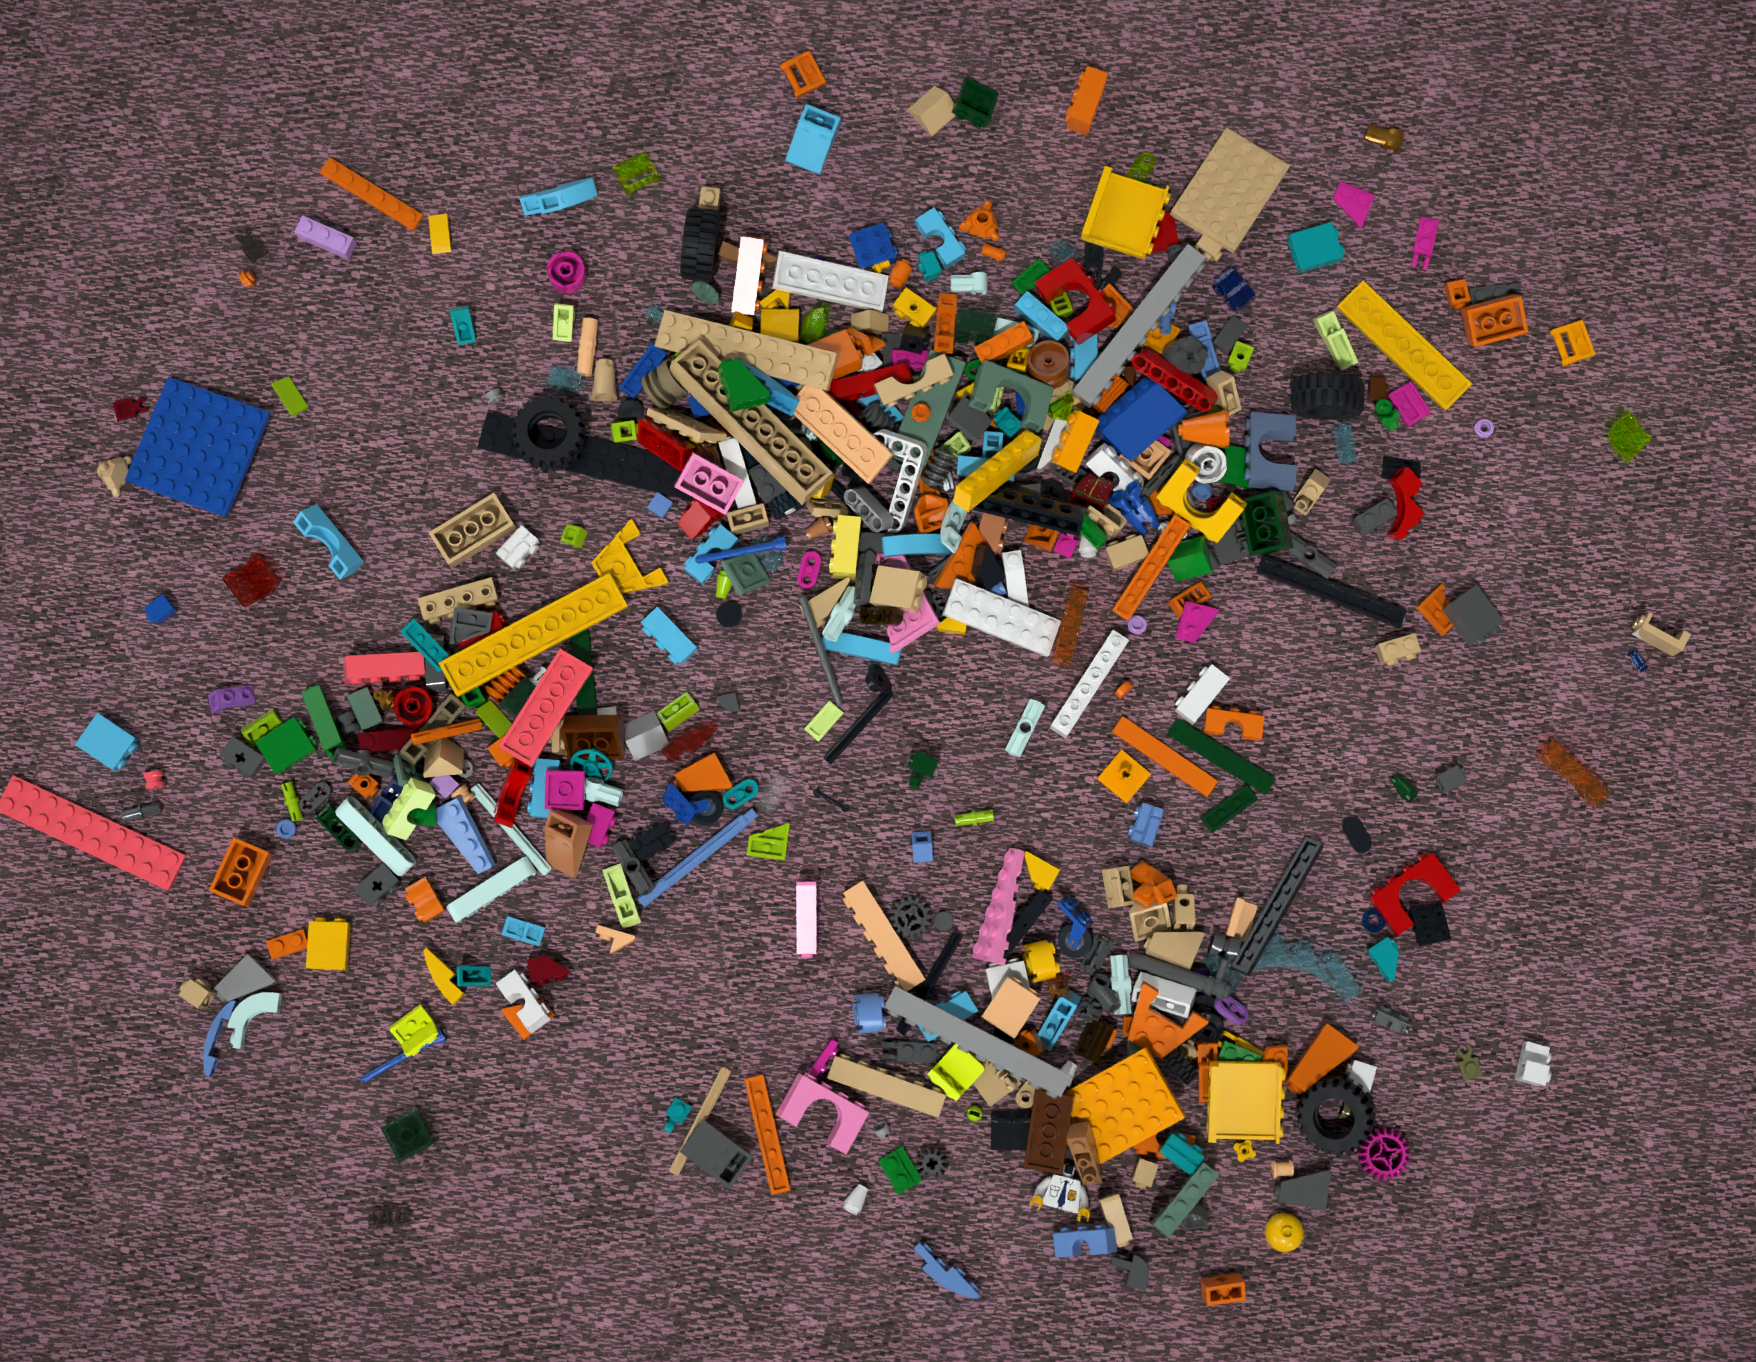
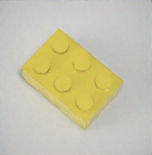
M838 515V520H834L833 535L836 536V539H832L831 554H834V558H830L829 565L833 578L845 579L849 577L850 580H855L859 554L861 517Z

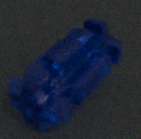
M1635 649L1628 653V657H1631V662L1635 668L1639 669L1638 672L1641 673L1648 668V665H1645V660L1637 653L1638 650Z

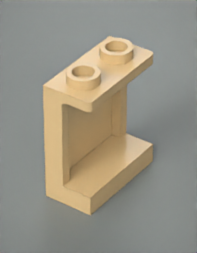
M1651 612L1641 615L1633 623L1632 628L1634 631L1632 635L1670 656L1683 651L1691 636L1690 633L1684 630L1672 637L1650 625L1649 621L1653 615Z

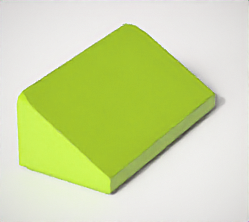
M289 376L271 384L292 417L309 408Z
M685 692L658 711L656 715L666 729L671 731L700 709L689 693Z
M491 700L475 711L499 739L506 735L512 725Z
M272 708L243 727L241 733L253 748L256 746L255 742L283 723Z

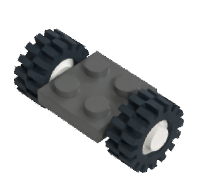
M747 450L743 451L742 454L751 468L748 470L764 504H768L776 520L793 514L805 506V503L801 505Z

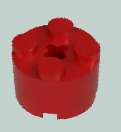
M419 687L403 689L394 699L395 714L408 727H423L435 713L434 700L425 690ZM417 704L418 709L412 710L411 706H415Z

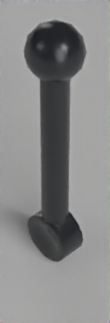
M819 789L813 791L814 796H820L841 808L843 812L849 811L848 805L836 802L822 794Z

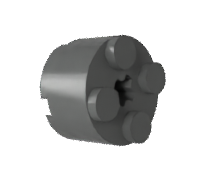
M1188 336L1168 343L1163 349L1162 358L1164 357L1176 368L1191 376L1199 373L1204 368L1208 353L1197 339Z

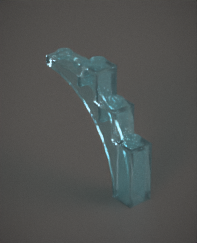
M1279 934L1272 936L1253 971L1264 968L1281 967L1308 973L1323 981L1337 994L1343 1003L1349 1002L1363 992L1338 953L1332 955L1329 952L1320 958L1322 960L1320 962L1308 943L1305 945L1299 943L1291 948L1293 951L1291 953ZM1232 972L1236 979L1244 976L1240 972Z

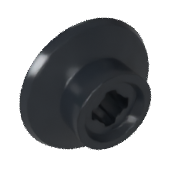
M870 664L868 675L865 677L868 688L873 692L890 693L892 684L884 669L877 664Z
M1200 1013L1208 1018L1209 1022L1192 1037L1203 1042L1218 1039L1224 1030L1222 1019L1213 1013Z

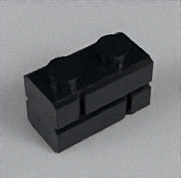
M656 822L648 827L649 831L644 834L638 832L631 837L632 841L629 843L641 863L675 844L663 823L659 824Z

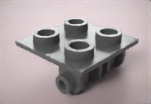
M1242 518L1235 520L1218 543L1212 541L1220 565L1250 556Z

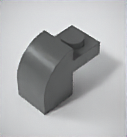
M1117 1254L1116 1257L1111 1256L1110 1265L1128 1269L1125 1285L1146 1291L1149 1270L1145 1261L1135 1254H1132L1131 1262L1128 1261L1127 1256Z

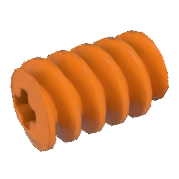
M514 667L503 673V676H497L498 681L490 680L492 687L486 685L485 689L501 705L499 698L506 700L504 693L511 695L512 693L509 688L517 689L515 682L522 684L523 682L520 677H527L517 667Z

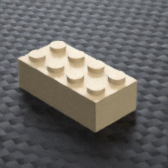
M492 493L430 531L429 534L452 569L516 530V527L495 493Z

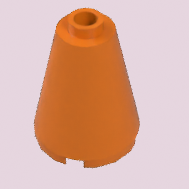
M1223 410L1182 420V424H1178V436H1182V440L1228 448L1230 427L1229 422H1227L1229 421V411Z

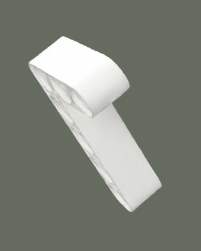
M881 429L873 435L877 439L878 435H882L885 438L884 445L894 455L904 458L889 513L894 519L899 521L900 526L896 527L893 524L888 531L896 533L904 528L907 523L928 449L926 444L921 441ZM896 441L902 443V450L896 447ZM914 447H918L920 449V456L914 453ZM909 465L914 466L915 474L908 470ZM903 483H907L910 486V491L904 490ZM898 501H902L905 504V509L899 508Z

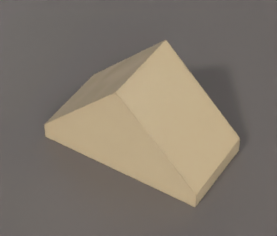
M871 309L851 314V328L861 333H888L889 315Z

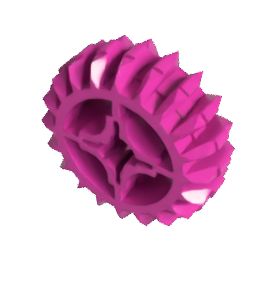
M1382 1127L1381 1133L1378 1128H1375V1135L1371 1132L1369 1135L1370 1139L1365 1141V1145L1359 1147L1364 1149L1363 1152H1357V1155L1364 1156V1159H1360L1359 1163H1366L1362 1170L1370 1169L1367 1175L1372 1176L1375 1173L1374 1177L1376 1180H1379L1381 1175L1383 1181H1387V1175L1390 1180H1394V1173L1400 1177L1401 1172L1399 1169L1406 1171L1407 1168L1403 1164H1410L1409 1160H1405L1406 1156H1411V1153L1405 1152L1406 1149L1410 1148V1145L1403 1146L1407 1139L1402 1138L1399 1140L1401 1133L1397 1132L1394 1135V1129L1392 1128L1388 1131V1134L1386 1127ZM1382 1138L1391 1139L1398 1147L1388 1148ZM1377 1140V1151L1369 1156L1370 1148ZM1382 1149L1391 1152L1387 1159L1376 1156H1379L1380 1152L1383 1153ZM1400 1153L1398 1163L1392 1168V1157ZM1371 1161H1382L1386 1171L1377 1169Z

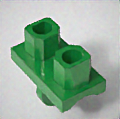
M1378 400L1375 404L1376 412L1373 413L1374 418L1381 422L1382 426L1386 427L1388 431L1400 427L1397 418L1400 417L1399 411L1392 407L1389 400Z

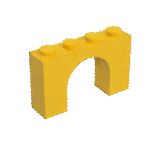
M1185 458L1156 498L1160 504L1172 509L1176 516L1187 520L1192 528L1203 532L1207 539L1218 543L1245 509L1247 503L1232 492L1216 511L1204 513L1194 509L1187 499V489L1197 477L1201 468Z

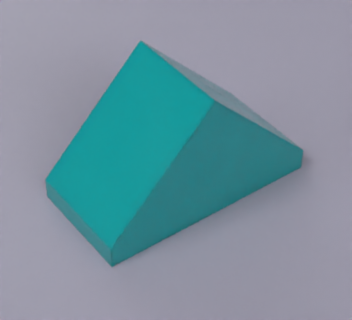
M457 966V986H491V967Z

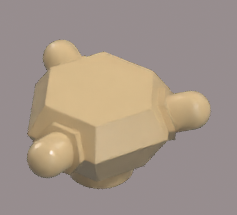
M130 456L105 461L98 467V476L107 488L112 491L114 497L120 496V488L126 482L127 468L132 462Z

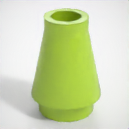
M720 570L719 575L717 574L715 597L727 599V595L733 585L725 571Z

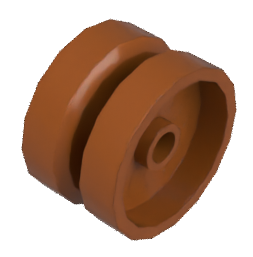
M1051 340L1042 341L1031 348L1028 354L1030 378L1039 382H1045L1047 385L1054 387V389L1063 386L1070 376L1069 353L1066 347L1059 342Z

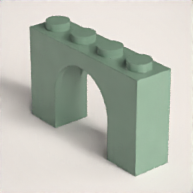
M984 360L978 367L968 406L986 413L993 404L997 388H1012L1020 394L1024 401V413L1020 427L1038 433L1045 425L1054 387L1047 385L1045 382L1034 380L1027 375L1014 372L1010 368L999 366L995 362Z
M1201 1162L1193 1175L1187 1176L1188 1180L1179 1193L1165 1208L1159 1210L1150 1224L1164 1236L1170 1237L1219 1175L1204 1162Z

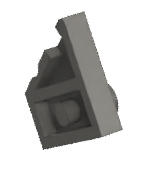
M455 607L449 644H455L491 632L494 613Z

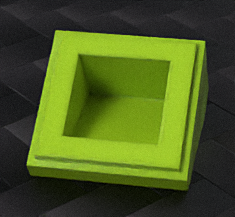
M566 524L560 542L581 549L588 531L578 526Z

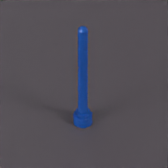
M784 535L776 536L777 538L771 542L697 556L695 561L700 564L770 549L784 551L787 550Z
M441 1027L437 1028L439 1032L437 1038L433 1042L422 1046L420 1051L434 1043L442 1044L447 1041ZM403 1052L361 1077V1081L366 1083L409 1057Z

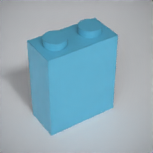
M97 713L75 745L117 772L126 766V759L130 753L133 754L137 750L139 740Z

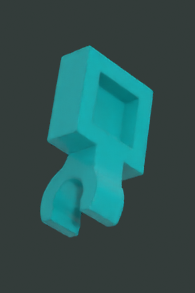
M675 1097L665 1114L670 1119L665 1125L664 1130L671 1134L677 1122L683 1124L692 1106Z

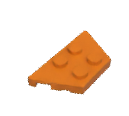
M969 523L962 535L957 552L950 555L933 586L951 589L956 578L971 585H977L971 574L974 554L977 545L986 546L974 523Z

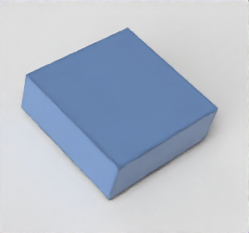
M657 492L647 506V509L663 519L673 505V502Z

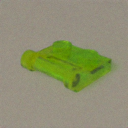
M646 151L612 167L626 196L652 182L657 183L660 181ZM646 172H650L651 175L635 183L627 185V181H630Z

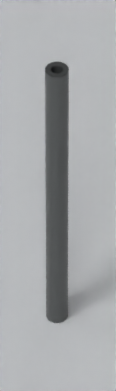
M806 595L799 597L836 706L843 705L844 702Z

